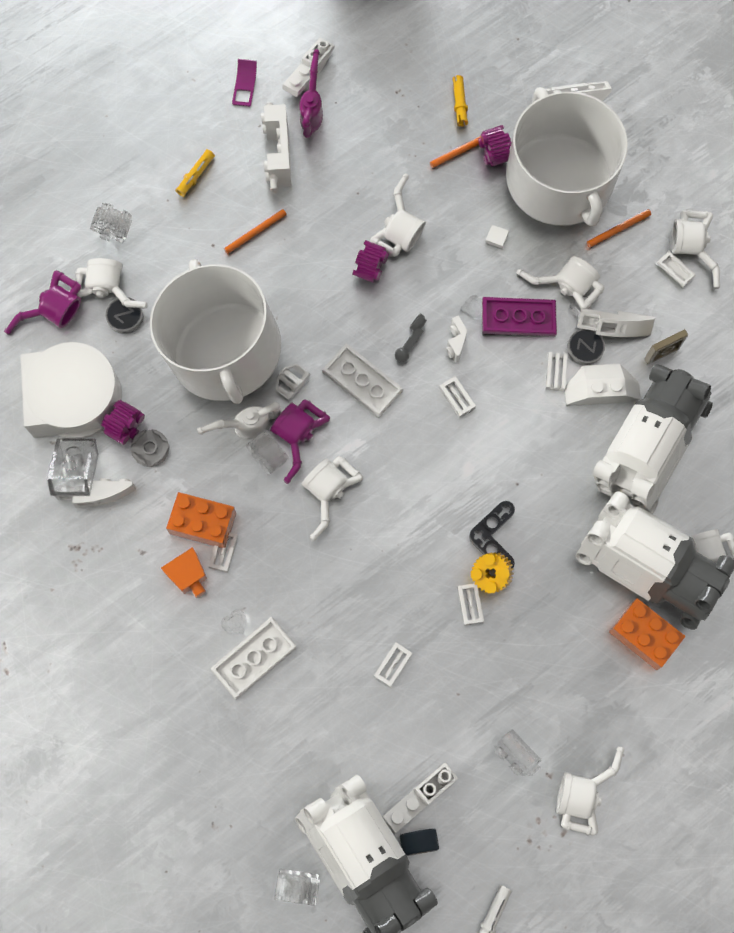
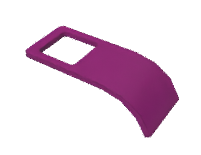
M238 58L237 77L232 100L233 105L251 106L257 72L256 60ZM237 90L250 91L249 102L235 101Z

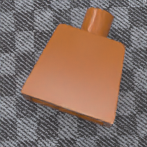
M193 547L161 567L163 572L184 594L190 590L196 598L205 594L206 590L201 583L207 580V577Z

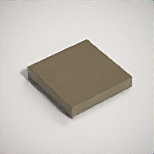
M684 329L652 345L644 358L646 363L651 364L679 350L688 337L687 331Z

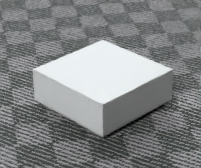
M492 225L485 243L502 249L509 230Z

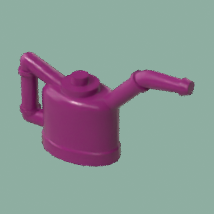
M318 49L313 51L311 68L309 70V90L302 95L299 103L300 123L304 130L303 135L306 138H310L312 133L319 129L323 120L322 100L320 94L316 91L318 59L320 55Z
M54 271L49 290H45L39 296L38 309L16 314L4 332L9 335L20 321L36 316H43L59 328L65 327L73 319L80 307L81 298L77 296V293L80 291L81 285L79 282L64 275L63 272ZM59 281H62L63 283L70 286L72 288L70 292L65 288L59 286Z
M305 399L298 406L293 402L290 403L277 417L270 429L272 433L278 435L291 445L293 466L283 480L286 484L291 482V479L301 468L302 461L298 444L304 443L306 440L310 441L313 437V434H311L313 430L330 421V416L313 405L310 400ZM308 409L314 415L319 417V419L314 421V419L310 415L305 413L304 410Z

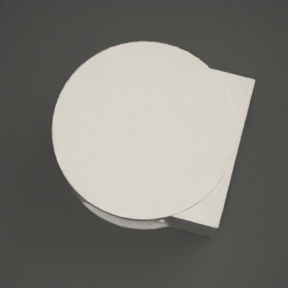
M67 342L52 346L44 352L21 354L24 427L34 438L58 435L68 439H82L104 430V427L101 426L102 420H104L106 414L110 415L113 409L116 408L113 406L115 402L122 400V389L111 364L99 350L87 344Z

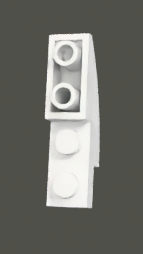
M319 38L302 57L301 64L283 83L282 89L296 97L303 90L307 91L309 89V70L311 68L313 51L318 49L320 52L318 76L328 61L335 45Z
M581 308L577 328L596 331V335L640 337L651 335L655 317L622 311L614 314Z
M102 478L99 481H93V488L90 486L72 488V486L62 485L60 488H54V496L57 500H72L76 508H88L117 501L135 491L136 486L129 479L111 481L110 479Z
M446 763L442 764L383 815L384 821L394 834L397 833L459 778Z

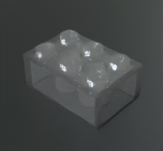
M57 438L47 476L51 496H90L98 460L96 439Z

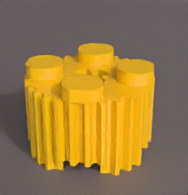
M491 552L476 559L471 570V578L475 581V585H478L477 588H481V591L485 590V593H496L510 585L509 583L513 579L512 575L514 573L512 570L514 568H511L513 566L510 564L511 560L508 561V557L505 558L504 554L500 555V553ZM495 569L496 572L494 574H496V577L491 576L489 570Z

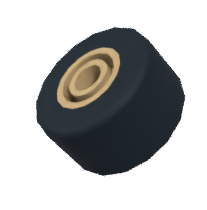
M425 829L400 835L401 848L406 856L439 850L436 829Z

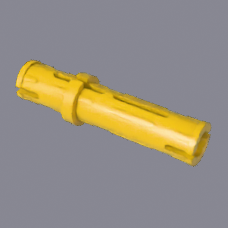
M456 75V77L452 78L455 97L454 111L457 116V125L464 127L468 125V105H466L464 78L461 75Z
M206 149L189 173L183 176V181L175 189L177 194L185 197L190 188L196 185V180L215 157L212 151ZM204 161V164H203V165L200 167V169L197 171L198 167H199V166L201 165V163ZM192 175H193L194 177H193V178L190 180V182L186 185V183L188 182V180H189V179L192 177Z

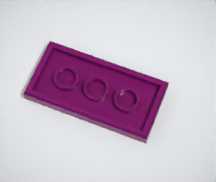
M483 297L482 334L556 337V300Z

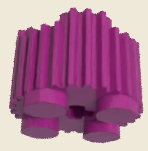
M503 125L482 131L481 137L478 138L479 146L481 149H484L486 154L483 156L486 165L495 166L508 162L509 149L512 142L509 134L503 132Z
M365 240V249H360L355 261L358 267L357 270H353L352 275L374 283L375 280H380L382 275L380 268L382 263L386 264L389 254L386 252L385 247Z
M118 400L113 405L116 408L113 409L110 415L106 414L101 426L104 427L105 435L125 445L130 438L133 440L135 435L139 433L137 427L144 420L145 414L130 404Z

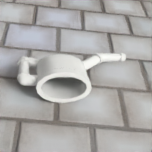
M406 173L402 176L393 194L398 212L387 217L385 228L370 238V242L385 247L386 252L394 257L402 249L406 252L410 251L426 225L425 221L405 211L401 191L409 178V175ZM385 237L390 242L396 244V246L392 248L380 240Z
M682 210L680 219H675L673 223L671 237L672 253L698 255L712 270L713 286L715 289H719L721 284L718 263H715L704 251V247L711 240L707 229L713 219V214L707 211ZM688 218L703 219V222L688 221Z
M572 256L557 275L534 277L522 269H518L516 272L518 276L537 286L539 284L557 282L561 293L565 296H573L580 308L584 309L591 307L592 303L604 291V286L598 282L601 277L597 270L576 256ZM591 287L595 288L590 296L584 300L583 296Z
M104 258L90 259L87 263V268H78L75 272V281L79 282L81 286L83 276L86 275L85 288L80 289L77 293V296L80 298L92 293L96 297L103 298L110 293H114L123 306L142 309L148 306L144 301L130 300L120 290L119 281L123 264L119 261Z
M273 402L264 408L260 406L248 407L240 411L234 420L220 419L206 426L199 427L197 430L199 434H203L216 429L235 428V433L242 439L258 438L270 429L271 421L277 419L281 414V406L279 403Z
M338 456L333 462L327 458L324 459L309 473L301 484L321 501V523L310 536L313 542L317 540V537L329 525L328 501L331 499L335 500L336 498L341 499L344 495L343 490L346 487L363 480L362 474L359 473L360 471H357L341 456ZM341 466L352 477L347 479V477L341 471H339L337 467Z
M714 529L690 536L694 539L697 552L716 563L722 555L726 556L722 542H727L732 559H734V537L732 533L720 535L719 530Z
M618 746L616 749L617 752L612 767L610 766L608 770L594 779L572 775L567 772L564 773L556 807L557 814L563 815L561 821L563 828L587 835H597L598 827L595 810L597 806L601 805L602 801L599 798L597 786L612 776H616L621 765L624 752L623 747ZM571 816L588 819L589 825L572 822L570 820Z

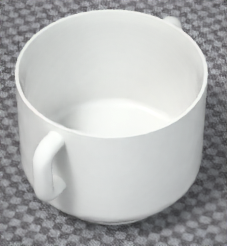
M543 87L536 88L532 104L524 110L515 126L506 169L508 189L518 207L533 219L550 225L568 226L585 221L587 225L595 226L599 222L603 207L612 195L627 154V135L620 118L608 105L590 95L578 92L549 94Z
M192 259L189 262V270L167 284L154 303L150 317L152 340L179 382L193 394L212 401L231 400L233 403L239 404L244 396L261 387L274 372L281 353L280 331L262 290L255 280L245 272L227 265L213 264L202 266L197 259Z

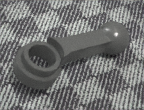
M421 313L409 327L412 330V334L402 348H398L395 351V359L398 362H406L409 359L410 350L424 332L421 328L427 320Z

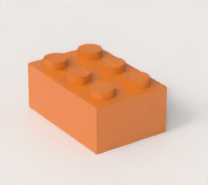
M178 492L166 529L170 535L225 548L236 516V510L234 506Z
M638 598L630 604L609 631L610 634L656 670L663 667L686 637Z

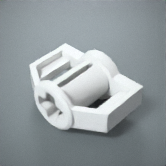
M297 363L285 367L277 376L276 391L291 401L311 374ZM294 368L303 376L299 379L289 369ZM280 381L292 389L290 393L280 386Z

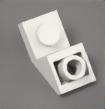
M459 315L451 320L450 330L456 337L448 340L446 348L448 356L450 358L453 357L455 362H458L467 335V329Z

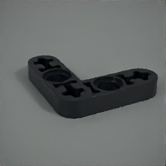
M503 501L470 531L469 539L483 555L487 554V546L494 545L497 548L496 554L501 552L505 555V558L508 557V561L511 560L510 564L513 565L511 568H514L515 562L513 557L492 537L515 512L513 503ZM502 507H509L510 514L504 513L500 519L498 515L502 512ZM488 519H495L497 526L495 528L488 527ZM474 532H476L477 534L481 532V538L484 541H486V539H489L490 541L486 542L484 547H481L480 545H482L483 542L479 538L477 540L474 539Z

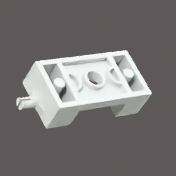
M267 102L264 106V113H261L263 134H267L268 141L278 140V153L267 154V161H264L266 181H270L271 192H277L278 187H292L288 122L285 104L273 105V103Z

